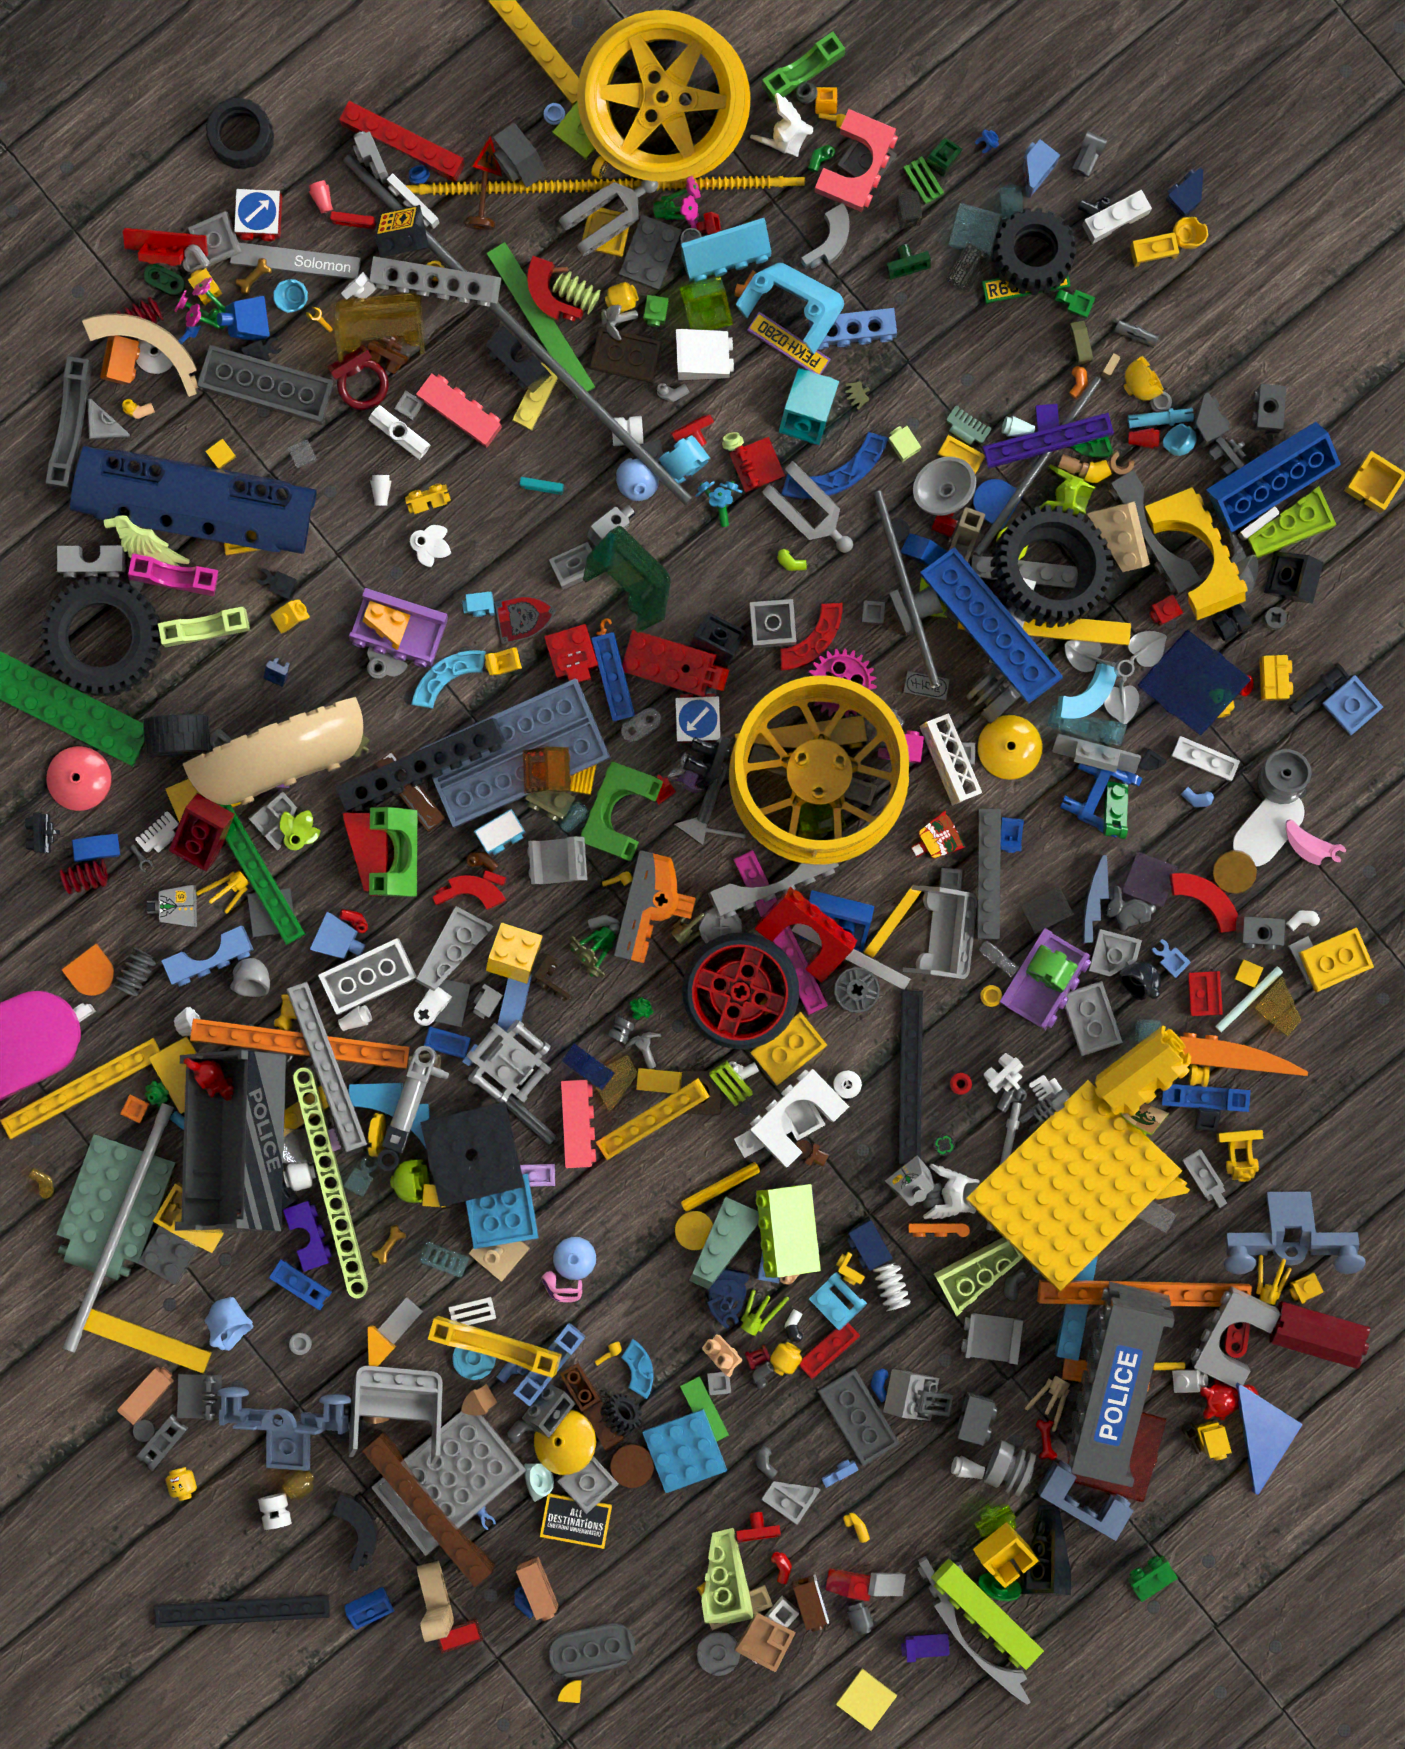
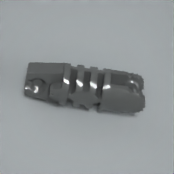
M1065 1088L1056 1094L1051 1092L1021 1116L1019 1121L1025 1123L1035 1115L1038 1120L1028 1128L1030 1133L1034 1132L1051 1115H1054L1055 1111L1059 1112L1065 1107L1063 1103L1069 1098V1092Z

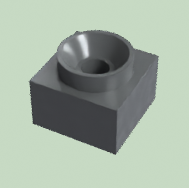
M515 123L493 137L499 148L493 155L512 182L519 178L528 188L547 174L536 149Z

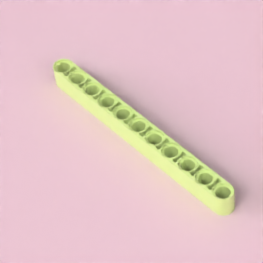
M301 1067L294 1073V1084L349 1295L353 1298H361L368 1289V1282L335 1152L332 1149L321 1097L313 1070L309 1067ZM301 1071L309 1074L310 1079L307 1083L299 1080L298 1075ZM307 1092L313 1093L315 1102L312 1104L306 1103L304 1094ZM310 1114H318L321 1119L320 1123L317 1125L312 1124L309 1121ZM321 1134L325 1137V1145L319 1146L315 1143L314 1138L316 1135ZM320 1157H330L331 1165L328 1167L322 1166ZM327 1177H334L337 1185L330 1188L326 1185L325 1179ZM339 1198L342 1201V1207L339 1209L333 1208L330 1202L331 1199ZM344 1219L347 1222V1228L344 1230L339 1229L336 1226V1221ZM349 1240L352 1242L353 1248L346 1251L342 1248L341 1242ZM355 1261L358 1264V1270L349 1271L347 1262ZM360 1282L364 1290L362 1292H355L352 1289V1284Z

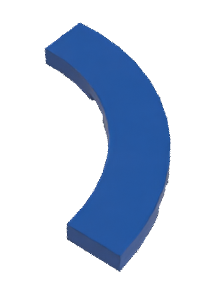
M868 432L861 448L849 462L828 474L810 478L828 496L850 488L864 478L875 466L885 449L888 438ZM787 474L782 496L796 499H813L790 474Z

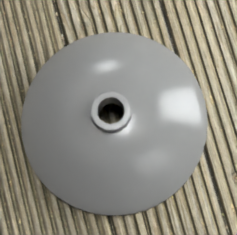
M943 457L927 464L918 473L913 485L915 501L923 511L932 515L954 513L964 507L972 498L976 488V476L971 466L960 458Z

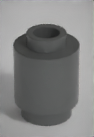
M863 1600L847 1605V1615L853 1632H858V1635L870 1632V1627L874 1626L868 1605H865Z

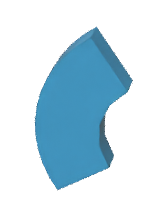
M632 1339L621 1357L628 1363L631 1370V1382L628 1388L647 1399L653 1384V1367L646 1350L636 1340Z

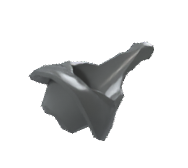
M1226 528V534L1234 549L1231 563L1235 562L1239 571V579H1243L1246 583L1248 592H1245V595L1247 597L1255 586L1258 575V560L1256 555L1246 557L1235 531L1231 533Z

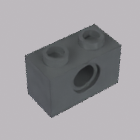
M1260 384L1258 389L1254 390L1253 403H1256V411L1252 412L1251 424H1255L1254 430L1281 432L1283 430L1287 386ZM1263 404H1271L1273 407V412H1265L1263 409Z
M1237 917L1235 943H1243V948H1256V944L1263 945V949L1276 950V946L1284 945L1285 919ZM1259 928H1261L1263 931V936L1261 939L1257 935V931Z

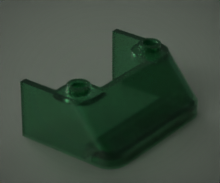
M622 526L611 529L587 556L583 581L586 583L605 572L617 581L629 593L627 604L629 609L638 616L635 631L640 633L665 620L671 583L670 576L667 570Z

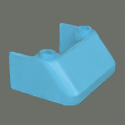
M776 263L756 273L736 303L743 316L748 318L762 294L768 292L773 285L784 289L808 302L805 306L804 314L814 324L803 342L809 351L815 354L844 307L842 296L831 288L784 263Z

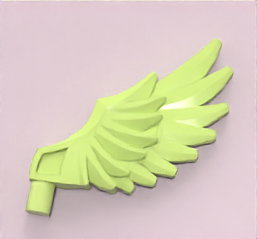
M116 516L115 518L104 520L105 528L116 527L119 538H122L121 546L124 547L125 552L128 550L130 558L133 553L153 557L158 561L174 566H179L177 563L189 564V559L169 549V544L156 536L152 529L139 528L127 516Z

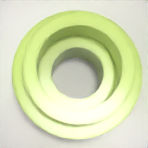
M732 432L723 437L722 445L724 449L735 451L744 441L739 433Z

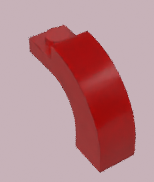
M532 256L527 281L531 297L539 309L555 321L559 320L561 314H563L562 318L575 322V319L581 320L584 313L582 309L559 302L551 294L550 279L555 267L554 263Z

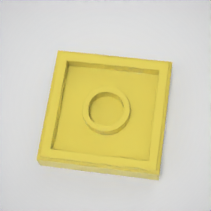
M861 1669L836 1702V1705L872 1731L895 1700L897 1694L864 1669Z

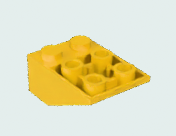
M175 1183L153 1222L213 1253L224 1233L175 1231V1222H181L182 1184Z

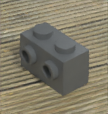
M547 1384L522 1418L534 1431L550 1438L575 1405V1402L565 1391Z

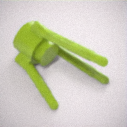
M752 1289L745 1313L741 1318V1321H743L741 1328L749 1334L756 1336L758 1331L762 1332L765 1325L784 1306L789 1297L786 1296L762 1321L760 1315L770 1300V1296H766L756 1314L751 1313L749 1316L756 1292L755 1289Z

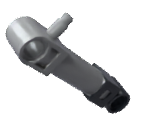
M430 1046L417 1048L411 1060L404 1087L382 1143V1147H385L386 1150L380 1152L377 1157L378 1166L384 1171L394 1170L400 1164L401 1158L399 1153H403L414 1118L430 1076L448 1079V1072L434 1067L437 1055ZM424 1050L431 1054V1059L427 1063L421 1062L419 1058L420 1053ZM386 1154L393 1155L395 1161L392 1166H387L383 1162V1157Z

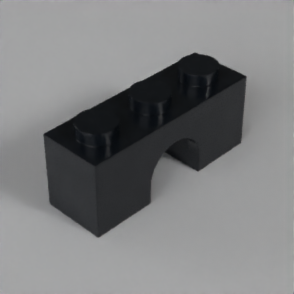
M504 326L485 344L490 349L488 354L496 362L500 359L504 363L502 368L510 376L515 374L519 378L516 382L524 390L528 388L534 393L551 376L549 371L533 355L524 362L515 361L517 352L523 346Z

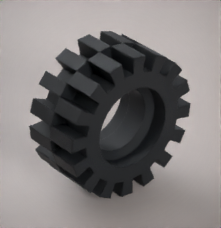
M622 1393L619 1395L615 1394L604 1403L600 1413L601 1416H604L602 1421L607 1422L605 1425L607 1429L610 1427V1432H616L617 1436L622 1434L623 1437L629 1435L640 1426L642 1412L638 1411L639 1405H634V1399L630 1401V1396L626 1395L624 1397Z

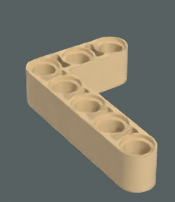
M435 1561L417 1566L427 1608L421 1621L424 1641L429 1642L447 1637L454 1623V1618L440 1563Z

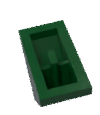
M945 137L927 159L928 167L944 177L961 153L962 148Z

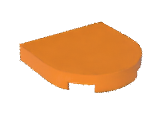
M98 944L92 946L62 969L72 985L85 995L94 996L104 993L110 988L114 978L113 965Z

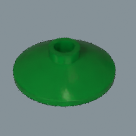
M990 1572L981 1575L979 1578V1588L987 1596L995 1600L1013 1601L1019 1598L1021 1594V1586L1016 1580L1004 1588Z

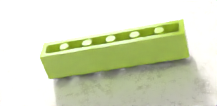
M949 1558L932 1575L931 1578L936 1582L933 1586L942 1595L946 1592L951 1597L948 1601L957 1610L961 1607L966 1612L963 1616L972 1624L976 1621L981 1626L978 1630L987 1639L991 1636L996 1641L993 1645L1002 1654L1007 1651L1011 1655L1008 1659L1017 1668L1021 1665L1027 1670L1044 1652Z

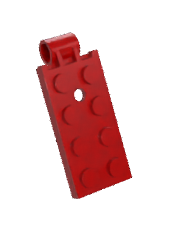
M632 630L622 665L625 673L705 697L707 686L724 691L730 671L727 668L713 665L716 658L715 654L637 630ZM686 664L690 667L688 673L683 671V666Z

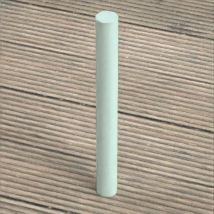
M1277 966L1215 1027L1222 1032L1283 971Z

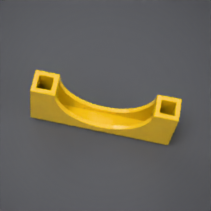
M1193 487L1145 506V517L1154 534L1163 531L1186 532L1202 540L1210 549L1214 558L1211 573L1199 587L1188 592L1189 605L1196 619L1200 620L1246 601L1245 592H1248L1245 581L1243 579L1240 580L1238 577L1239 571L1235 562H1230L1228 558L1230 557L1229 550L1226 545L1222 546L1220 542L1221 535L1217 528H1213L1209 511H1204L1201 495L1199 493L1196 494Z

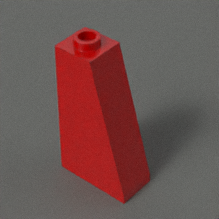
M343 813V819L365 892H369V873L388 872V833L380 830H370V813Z

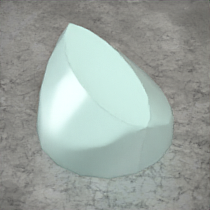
M525 1464L524 1467L527 1470L524 1473L526 1485L532 1499L536 1502L552 1491L554 1484L553 1475L542 1464Z

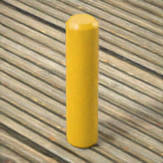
M1184 1362L1154 1363L1153 1370L1185 1369Z

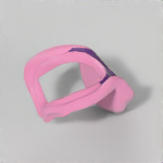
M549 1271L541 1277L548 1294L555 1301L575 1302L582 1296L581 1280L578 1281V1289H556L555 1273ZM557 1293H578V1296L563 1297L557 1295Z

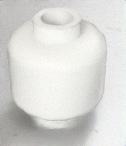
M849 1070L838 1073L833 1082L835 1092L840 1097L846 1099L857 1096L862 1086L860 1077L855 1072Z
M305 1160L290 1163L287 1165L286 1170L283 1171L287 1188L291 1187L293 1191L312 1187L313 1179L317 1178L314 1166H309Z

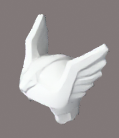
M776 93L777 111L783 119L775 124L773 139L757 135H751L750 138L783 153L793 154L798 157L800 147L807 134L813 133V127L801 120L800 114L797 113L791 102H788L785 97L783 98L779 93Z
M930 1164L929 1167L940 1176L949 1180L942 1189L945 1205H935L923 1215L924 1219H943L952 1215L955 1216L959 1212L975 1213L976 1209L966 1198L977 1188L980 1180L969 1178L961 1173L958 1174L950 1169H945L943 1166L938 1167Z

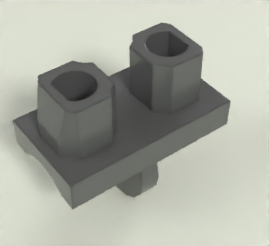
M1219 437L1207 452L1213 461H1216L1222 455L1227 460L1220 467V470L1226 477L1245 466L1240 460L1246 456L1241 450L1245 446L1243 441L1237 445L1231 439L1227 444L1222 437Z

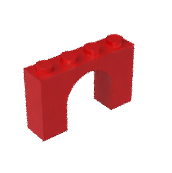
M789 887L768 909L755 927L756 931L770 941H773L787 926L792 924H804L814 929L821 939L822 947L810 958L805 970L821 983L853 951L857 943V939L850 932L845 931L834 919L825 915L818 906L810 903L799 891H795L792 887Z

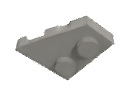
M773 1481L761 1500L797 1525L820 1489Z

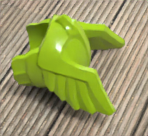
M1050 464L1049 468L1065 481L1056 489V501L1047 500L1039 506L1040 510L1045 505H1051V511L1056 506H1063V513L1070 508L1074 510L1072 515H1078L1079 512L1085 515L1088 501L1095 487L1086 483L1082 478Z

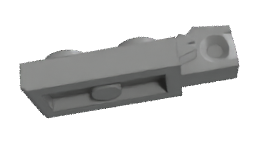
M1199 1149L1182 1160L1183 1164L1204 1197L1208 1201L1213 1199L1218 1208L1227 1204L1221 1194L1225 1192L1224 1185L1202 1150Z

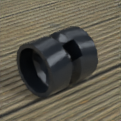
M1240 604L1229 608L1227 614L1222 612L1212 618V623L1218 635L1225 643L1236 637L1237 632L1243 633L1252 627L1249 616Z

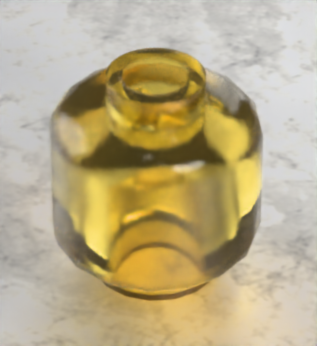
M292 1470L283 1477L281 1487L291 1500L293 1498L301 1500L313 1491L312 1481L315 1479L309 1470Z

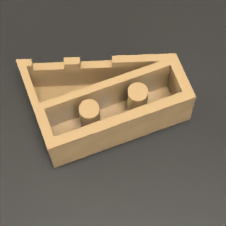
M1135 501L1087 514L1094 523L1095 528H1099L1102 532L1100 534L1102 539L1106 538L1108 542L1106 546L1110 549L1122 572L1143 568L1150 564Z

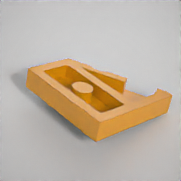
M370 601L364 614L363 622L370 628H373L381 638L386 637L393 643L392 647L398 650L411 615Z

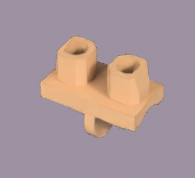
M716 1334L712 1340L708 1339L702 1347V1350L726 1376L730 1377L734 1368L742 1361L738 1352L731 1348L720 1335Z

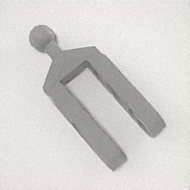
M642 180L641 186L634 191L613 182L564 214L559 219V222L565 230H568L609 203L616 196L619 197L628 211L578 244V250L582 256H586L639 219L638 197L646 192H655L658 188V182Z
M792 461L785 470L828 515L814 528L771 484L762 493L809 540L830 535L836 541V547L840 552H849L853 548L852 539L848 536H842L836 530L840 508Z

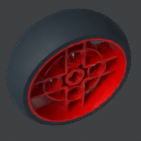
M730 933L709 941L693 956L683 978V1003L692 1024L708 1040L731 1049H751L767 1044L775 1039L791 1022L799 1000L798 977L789 957L772 941L751 933ZM745 948L742 959L727 961L719 966L716 971L705 967L713 957L725 950ZM764 955L778 968L784 984V995L773 991L771 978L760 965ZM751 965L754 968L753 975L745 976L742 973V967ZM717 978H722L726 981L724 989H717L715 987L714 981ZM740 985L744 986V990L747 991V994H742L741 997L737 996L735 988H739ZM698 987L708 991L712 1007L721 1016L718 1027L703 1013L698 1000ZM757 993L766 994L767 1002L764 1004L757 1003L755 1000ZM730 1006L738 1007L740 1013L737 1017H731L728 1014L727 1010ZM766 1011L777 1015L767 1026L756 1032L736 1034L740 1023L754 1021Z

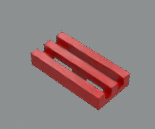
M331 211L330 219L334 225L375 229L376 221L372 216Z

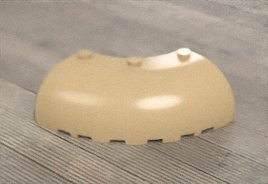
M356 697L335 702L333 705L325 708L322 706L310 712L290 717L289 720L279 724L276 722L258 729V732L248 736L243 735L230 741V743L214 748L213 751L205 755L201 754L183 763V766L193 786L205 798L222 805L238 802L245 805L253 802V797L282 784L286 787L296 783L297 778L327 769L329 772L340 768L339 764L352 757L361 743L363 735L361 709Z

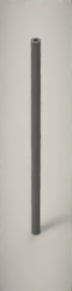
M1094 376L1061 425L1074 422L1102 380ZM1053 451L1039 456L975 549L974 553L977 556L981 557Z
M882 491L874 492V497L931 687L936 688L940 686L885 500Z

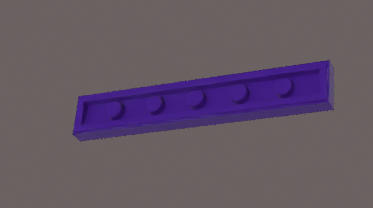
M1109 413L983 446L989 469L1114 435Z

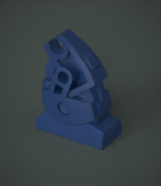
M725 1268L710 1289H707L709 1291L708 1305L710 1312L726 1329L730 1327L726 1322L727 1318L732 1317L735 1320V1324L739 1322L736 1314L743 1307V1301L746 1296L745 1283L748 1281L750 1272ZM738 1301L737 1306L733 1309L734 1302Z

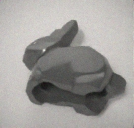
M1119 886L1108 889L1111 901L1107 906L1106 915L1109 918H1116L1120 931L1126 930L1130 926L1151 921V914L1156 911L1154 904H1147L1137 899L1124 902Z

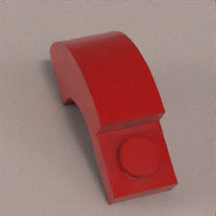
M469 875L448 879L452 888L442 887L436 890L437 895L433 896L435 904L440 905L456 896L471 894L478 897L487 910L507 901L503 893L495 885L483 878Z

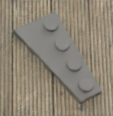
M455 906L415 981L435 991L494 926Z

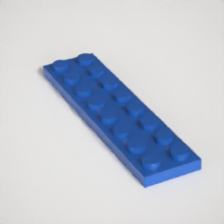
M955 547L920 572L921 577L936 592L941 601L1027 704L1031 703L1063 678L1061 673Z

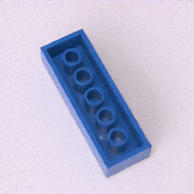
M1314 422L1206 490L1219 521L1232 533L1341 464L1329 433L1317 422Z

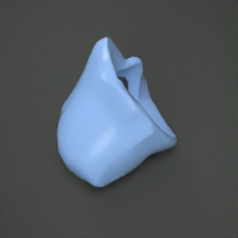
M233 1297L216 1301L211 1306L210 1312L204 1320L210 1331V1345L221 1350H231L241 1337L253 1328V1322L245 1315Z

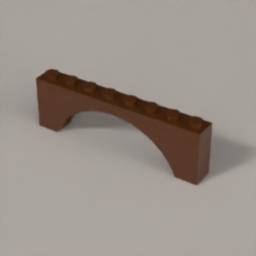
M382 1432L370 1442L362 1452L472 1585L476 1587L492 1573L495 1566L481 1548L475 1545L455 1526L430 1497L406 1464L397 1446L385 1432Z

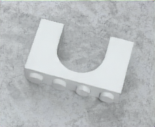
M805 1069L797 1077L799 1082L794 1087L789 1085L781 1093L783 1097L778 1102L773 1100L765 1108L768 1112L763 1117L758 1115L750 1123L752 1127L749 1131L785 1168L802 1153L782 1129V1114L790 1103L797 1100L809 1101L831 1122H834L849 1108L814 1069H811L809 1072Z

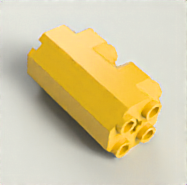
M1162 1025L1096 1076L1095 1084L1097 1087L1094 1089L1095 1093L1100 1099H1105L1114 1114L1127 1113L1129 1116H1133L1142 1104H1148L1156 1097L1154 1093L1156 1089L1161 1088L1162 1091H1166L1171 1087L1175 1079L1178 1077L1180 1079L1183 1078L1190 1071L1187 1067L1191 1063V1056L1189 1052L1185 1055L1183 1049L1186 1046L1173 1030L1168 1029L1165 1031L1166 1027Z

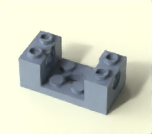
M1062 1460L1059 1463L1053 1461L1037 1488V1493L1042 1498L1116 1541L1134 1511L1130 1507L1131 1503L1119 1494L1115 1497L1110 1494L1099 1514L1086 1505L1084 1508L1080 1507V1503L1067 1494L1076 1479V1475L1071 1473V1466Z

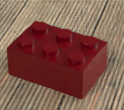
M197 793L185 807L169 851L207 872L219 856L235 814Z

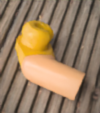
M126 399L122 403L123 411L135 419L155 413L152 403L139 406L131 399Z

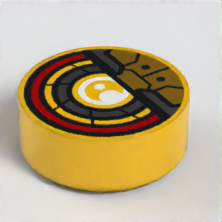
M602 156L596 159L591 171L592 176L598 179L604 175L608 166V162Z

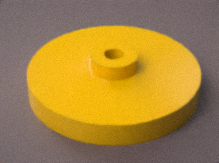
M687 1212L676 1223V1238L683 1247L689 1250L703 1249L713 1223L702 1212Z

